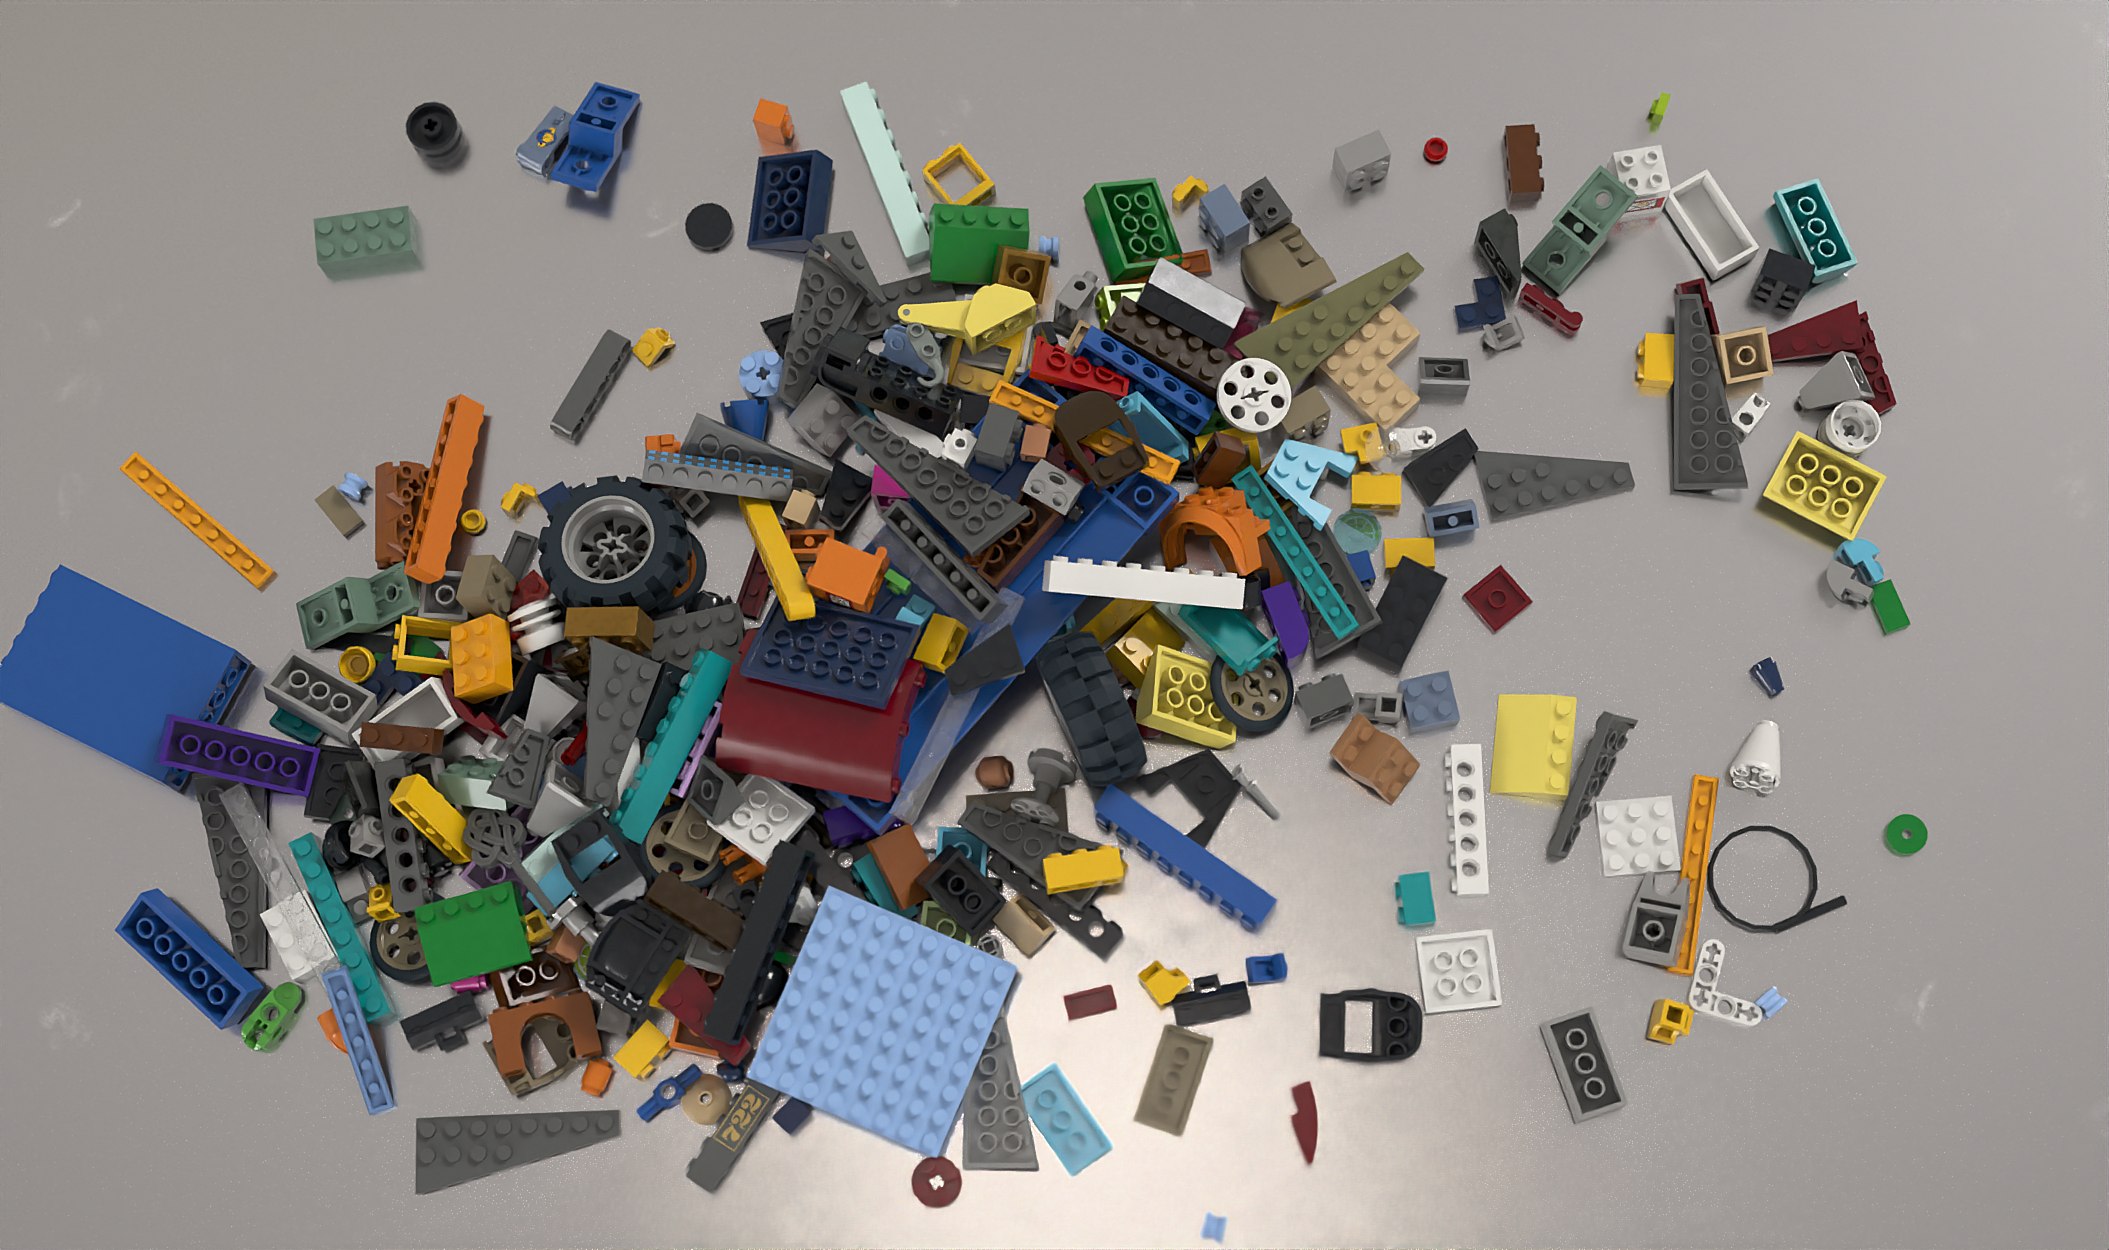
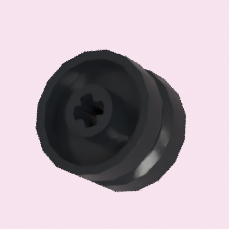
M438 102L423 103L416 107L408 116L406 134L417 154L424 160L433 163L446 162L454 158L461 150L464 142L463 129L453 111L445 104Z

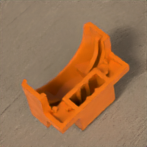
M1212 486L1201 487L1197 493L1185 496V500L1177 503L1159 523L1166 571H1171L1172 568L1180 563L1187 562L1184 533H1189V529L1195 530V534L1220 535L1233 554L1239 576L1248 575L1262 566L1257 537L1270 530V522L1267 519H1259L1258 516H1254L1253 509H1247L1244 490H1233V487L1213 489Z

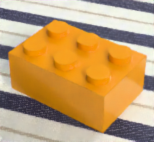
M490 613L452 627L451 640L455 697L471 704H476L513 691L509 622Z

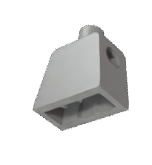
M1086 271L1083 276L1078 274L1072 276L1056 298L1053 321L1064 324L1074 331L1079 320H1082L1094 300L1095 283L1098 277L1093 272Z

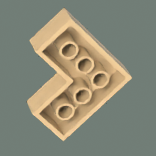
M1388 303L1315 370V373L1367 424L1377 423L1379 435L1383 440L1388 436V432L1397 428L1419 406L1420 398L1390 368L1418 343L1420 332L1392 304Z

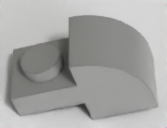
M1831 559L1827 568V580L1832 593L1842 601L1848 592L1851 599L1860 603L1863 600L1870 603L1874 596L1873 589L1854 580L1856 576L1854 569Z
M1355 692L1352 717L1354 718L1359 713L1368 720H1377L1380 723L1399 722L1401 720L1403 694Z
M360 864L337 874L336 883L343 902H346L355 923L371 917L367 913L370 886Z

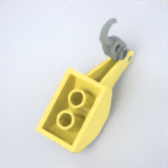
M996 283L991 286L981 287L974 294L972 300L905 304L898 309L899 321L908 326L906 335L919 359L930 366L936 373L935 378L931 381H925L921 377L917 378V381L922 386L928 388L938 386L944 379L945 374L941 364L939 346L930 331L965 339L966 346L972 356L1037 323L1036 303L1029 292Z

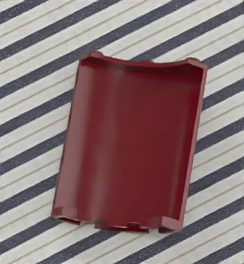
M750 628L739 647L738 652L742 655L739 663L732 665L724 692L719 723L724 724L722 737H717L716 766L722 769L890 803L895 793L898 794L901 789L902 780L899 778V768L904 737L906 738L909 734L910 723L908 720L919 689L923 688L926 682L923 662L908 659L886 708L881 709L741 675L740 667L759 631Z

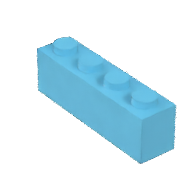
M608 835L571 858V866L582 883H584L587 879H591L602 871L599 867L604 862L609 864L619 853L616 851ZM560 862L537 883L556 909L565 903L571 895L574 897L578 895V892L565 877ZM529 891L526 896L548 917L547 913Z

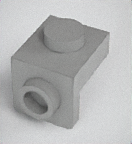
M1514 315L1493 326L1489 324L1483 326L1486 332L1483 336L1487 345L1499 351L1525 339L1519 321Z

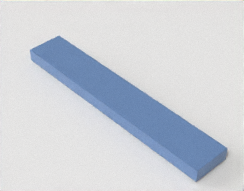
M347 965L321 973L369 1115L393 1108L394 1102Z

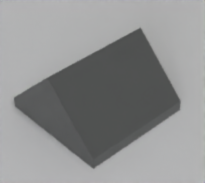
M1419 357L1418 394L1467 396L1470 386L1468 359Z
M701 755L687 801L713 825H718L745 803V800L733 780L709 758Z

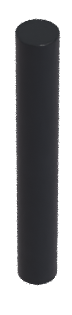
M1841 895L1810 908L1797 922L1775 931L1780 933L1847 905V900L1844 895ZM1796 915L1791 916V917H1789V918H1787V919H1784V920H1782V921H1779V922H1777V923H1775V924H1773V925H1777V924H1780V923L1785 922V921H1787V920L1793 919Z

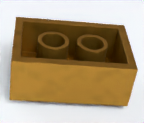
M639 607L567 608L564 637L575 647L588 642L590 637H595L634 654L642 655L643 652H652L655 623Z

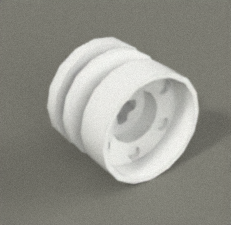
M1844 401L1822 421L1818 428V441L1852 459H1856L1877 441L1881 433L1879 415L1871 405L1864 401Z
M556 598L537 600L518 608L513 614L507 616L509 622L520 619L522 623L511 628L513 632L524 630L526 635L517 640L522 656L566 639L564 637L565 622L553 623L552 620L562 613L561 610L550 613L548 610L549 607L558 604Z

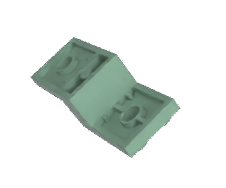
M1600 165L1552 220L1554 225L1522 264L1560 295L1607 240L1606 234L1635 202L1638 195ZM1605 193L1610 196L1608 205L1599 206L1596 203V198L1599 194ZM1554 254L1562 255L1564 259L1562 265L1553 267L1550 264L1551 256Z
M402 561L369 579L347 576L297 602L296 607L306 649H315L347 632L369 634L401 618L402 615H407L421 608L414 578L403 573L406 561ZM396 588L397 594L396 597L393 598V592ZM322 613H323V621H322V623H321V622H320V617L322 616Z

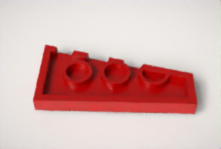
M1037 335L1029 377L1084 393L1089 391L1103 392L1114 401L1127 396L1128 378L1101 365L1095 367L1088 362V359L1080 355L1076 358L1066 353V348L1058 344L1054 347L1044 342L1045 338Z

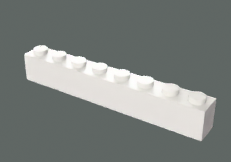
M1053 556V561L1045 560L1042 591L1243 609L1245 579H1238L1237 573L1222 572V577L1213 576V571L1198 570V575L1189 574L1190 569L1174 568V572H1165V566L1150 565V570L1141 569V564L1126 563V568L1117 567V562L1102 561V565H1092V559L1078 558L1077 563L1068 562V557Z

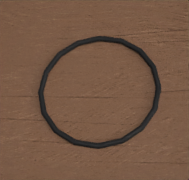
M1748 826L1730 833L1715 848L1708 866L1709 888L1717 906L1734 922L1753 930H1777L1797 922L1811 908L1818 889L1817 867L1809 850L1791 833L1773 826ZM1750 830H1768L1790 838L1804 851L1812 868L1813 889L1806 906L1793 919L1777 925H1754L1736 918L1721 903L1714 888L1713 866L1719 851L1733 837Z

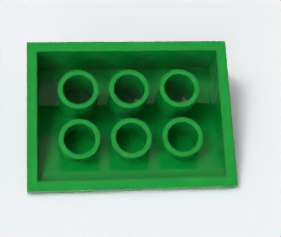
M1156 178L1095 183L1083 196L1112 282L1134 280L1140 278V276L1150 275L1157 261L1135 262L1178 254L1180 258L1168 259V261L1177 266L1183 263L1185 258L1181 257L1183 252Z
M934 203L929 212L930 282L991 285L999 245L1028 250L1029 209Z
M512 881L414 908L419 937L434 987L533 960L521 891Z

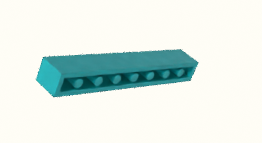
M701 648L694 655L689 673L683 676L680 682L681 688L677 696L671 699L668 705L669 711L665 719L659 722L654 740L647 745L642 763L635 768L630 786L624 789L621 795L622 801L618 809H615L610 816L609 821L612 825L617 823L623 829L622 833L627 838L639 844H642L725 685L734 664L710 650Z
M310 832L289 842L288 844L342 966L347 965L367 1022L376 1026L398 1015L359 926L355 923L346 902L342 900L336 883V875L333 868L324 859L322 843L319 837Z

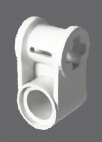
M1430 427L1402 428L1388 432L1392 458L1400 459L1423 455L1435 447L1436 433ZM1423 437H1426L1428 444H1424Z

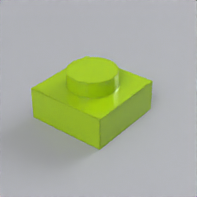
M1661 92L1659 100H1653L1649 112L1654 114L1651 123L1661 124L1671 96L1670 94Z

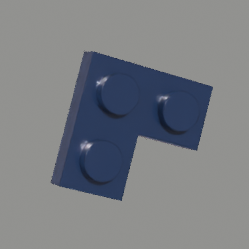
M1498 276L1474 279L1473 287L1477 302L1454 306L1458 332L1483 328L1487 324L1493 326L1506 319Z
M388 651L373 674L363 685L364 689L376 695L377 705H383L394 688L401 695L405 696L426 681L417 672L395 670L396 660H392L393 651Z

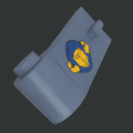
M554 105L526 142L518 146L515 154L517 162L545 175L553 164L554 151L569 133V122L573 114Z

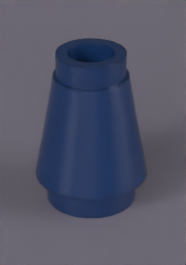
M1771 657L1753 665L1755 669L1753 673L1770 692L1771 696L1785 689L1776 661L1773 662Z

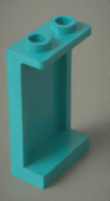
M1183 604L1177 614L1239 676L1248 670L1253 672L1260 665L1261 660L1264 658L1269 660L1277 652L1275 647L1280 639L1275 636L1268 640L1238 609Z

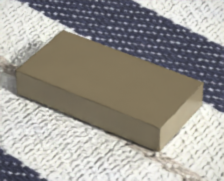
M334 485L315 499V502L345 538L364 523Z

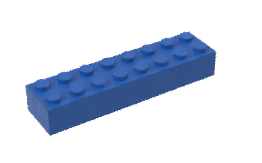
M1114 785L1108 786L1093 807L1094 817L1096 818L1095 822L1105 830L1111 828L1117 833L1116 837L1127 845L1129 842L1137 847L1136 851L1147 859L1151 856L1157 860L1159 868L1167 873L1172 871L1179 876L1177 880L1186 887L1190 888L1192 885L1199 890L1198 894L1206 901L1211 902V900L1217 902L1220 905L1219 909L1226 915L1231 917L1234 914L1240 918L1241 921L1239 923L1250 931L1255 929L1259 932L1276 908L1278 899Z

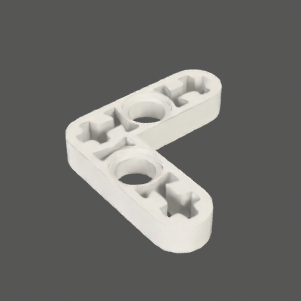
M1716 939L1707 940L1699 951L1687 997L1689 1007L1695 1012L1745 1027L1755 1026L1762 1018V1011L1758 1005L1715 992L1725 948ZM1712 945L1719 952V954L1713 956L1711 962L1716 963V967L1711 964L1702 963V960L1708 961L1710 952L1706 951V948H1710ZM1701 969H1709L1712 972L1713 979L1711 982L1706 983L1700 979L1699 972ZM1696 984L1704 988H1710V991L1704 990L1702 999L1706 1000V1003H1702L1700 1007L1697 1006V1001L1693 1000V997L1699 995L1701 989L1696 988ZM1726 1000L1731 1004V1012L1729 1014L1719 1012L1718 1003L1720 1001ZM1737 1004L1741 1005L1738 1010L1743 1012L1748 1011L1749 1008L1753 1009L1752 1014L1756 1015V1018L1747 1021V1016L1740 1013L1737 1014V1018H1734Z

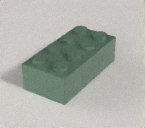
M409 206L313 219L317 264L324 273L419 260L415 216Z

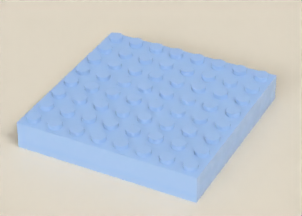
M828 886L747 1077L937 1158L1018 966L837 888Z

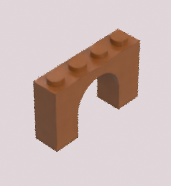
M577 989L568 992V996L558 998V995H552L543 998V1002L533 1004V1001L519 1003L518 1008L508 1010L507 1007H501L492 1010V1014H488V1020L501 1078L527 1073L521 1047V1038L526 1027L534 1020L542 1017H553L567 1025L572 1034L577 1060L603 1055L589 991L583 992V989Z

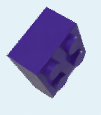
M1290 581L1261 591V608L1272 636H1277L1280 639L1276 646L1280 656L1285 661L1286 668L1292 669L1300 664L1305 657L1309 641L1308 624L1310 621L1306 610L1300 609L1299 601H1301L1296 586L1292 588Z

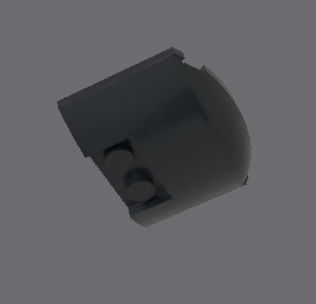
M642 899L635 901L636 904L619 911L603 928L588 957L585 980L586 988L637 1019L693 932Z

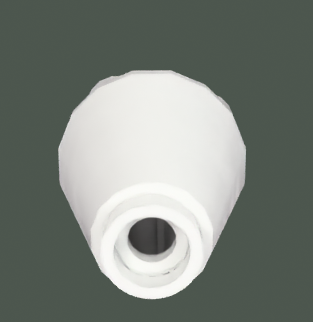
M1761 720L1753 729L1730 767V774L1734 778L1733 784L1740 788L1750 787L1758 789L1762 793L1770 794L1779 785L1781 780L1780 733L1776 723L1769 720Z

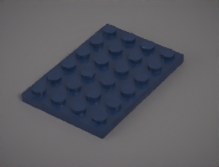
M776 595L740 667L741 675L885 709L920 635V625L814 601L815 617L788 621Z

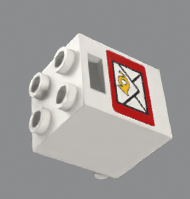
M1661 145L1613 152L1611 160H1608L1607 171L1638 195V198L1622 217L1662 211L1671 188Z

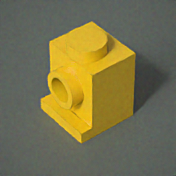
M376 883V886L369 888V907L367 908V913L378 922L402 916V913H394L390 883L385 886Z

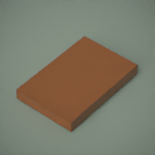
M910 823L866 843L900 912L930 898L914 881L930 863Z

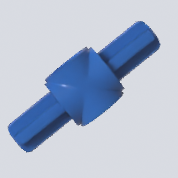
M693 1063L677 1077L672 1075L668 1079L661 1081L656 1089L652 1091L654 1095L637 1108L636 1112L639 1117L646 1121L662 1107L667 1109L671 1105L678 1103L681 1097L686 1094L684 1089L702 1076L699 1067ZM670 1085L674 1086V1096L670 1099H665L663 1096L664 1089Z

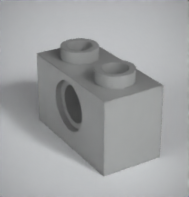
M1041 459L1031 470L1022 491L1066 515L1076 503L1085 483Z

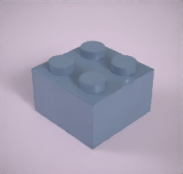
M1225 184L1200 198L1198 220L1204 229L1208 228L1212 234L1211 240L1217 249L1221 248L1225 254L1249 240L1250 221Z
M1449 670L1399 681L1398 691L1403 694L1402 708L1408 734L1458 724L1460 715Z

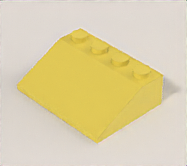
M1797 431L1784 452L1763 496L1853 541L1887 476Z
M1159 644L1156 645L1137 699L1135 722L1215 749H1221L1236 741L1237 726L1228 721L1219 711L1210 690V673L1213 663ZM1227 669V678L1234 682L1236 679L1235 673ZM1232 693L1231 701L1234 705L1238 706L1239 696Z
M1552 694L1498 695L1490 793L1559 801L1567 799L1570 785L1577 697Z

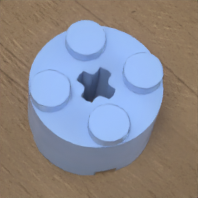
M767 350L756 351L744 357L741 361L739 380L742 388L749 399L758 400L760 405H764V400L769 401V405L781 401L776 398L783 359L776 352Z

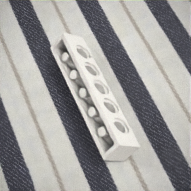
M1451 744L1448 749L1449 752L1444 754L1445 767H1449L1450 776H1446V791H1451V801H1447V815L1452 816V826H1448V839L1453 841L1454 850L1449 852L1450 866H1454L1455 876H1451V891H1456V898L1487 897L1489 887L1481 744ZM1459 766H1466L1470 771V775L1466 777L1460 776L1457 768ZM1462 790L1468 791L1471 795V800L1462 801L1458 796V792ZM1462 815L1469 816L1472 819V825L1463 826L1460 823L1459 817ZM1461 841H1471L1474 849L1472 851L1463 850ZM1471 865L1475 869V875H1464L1462 866Z

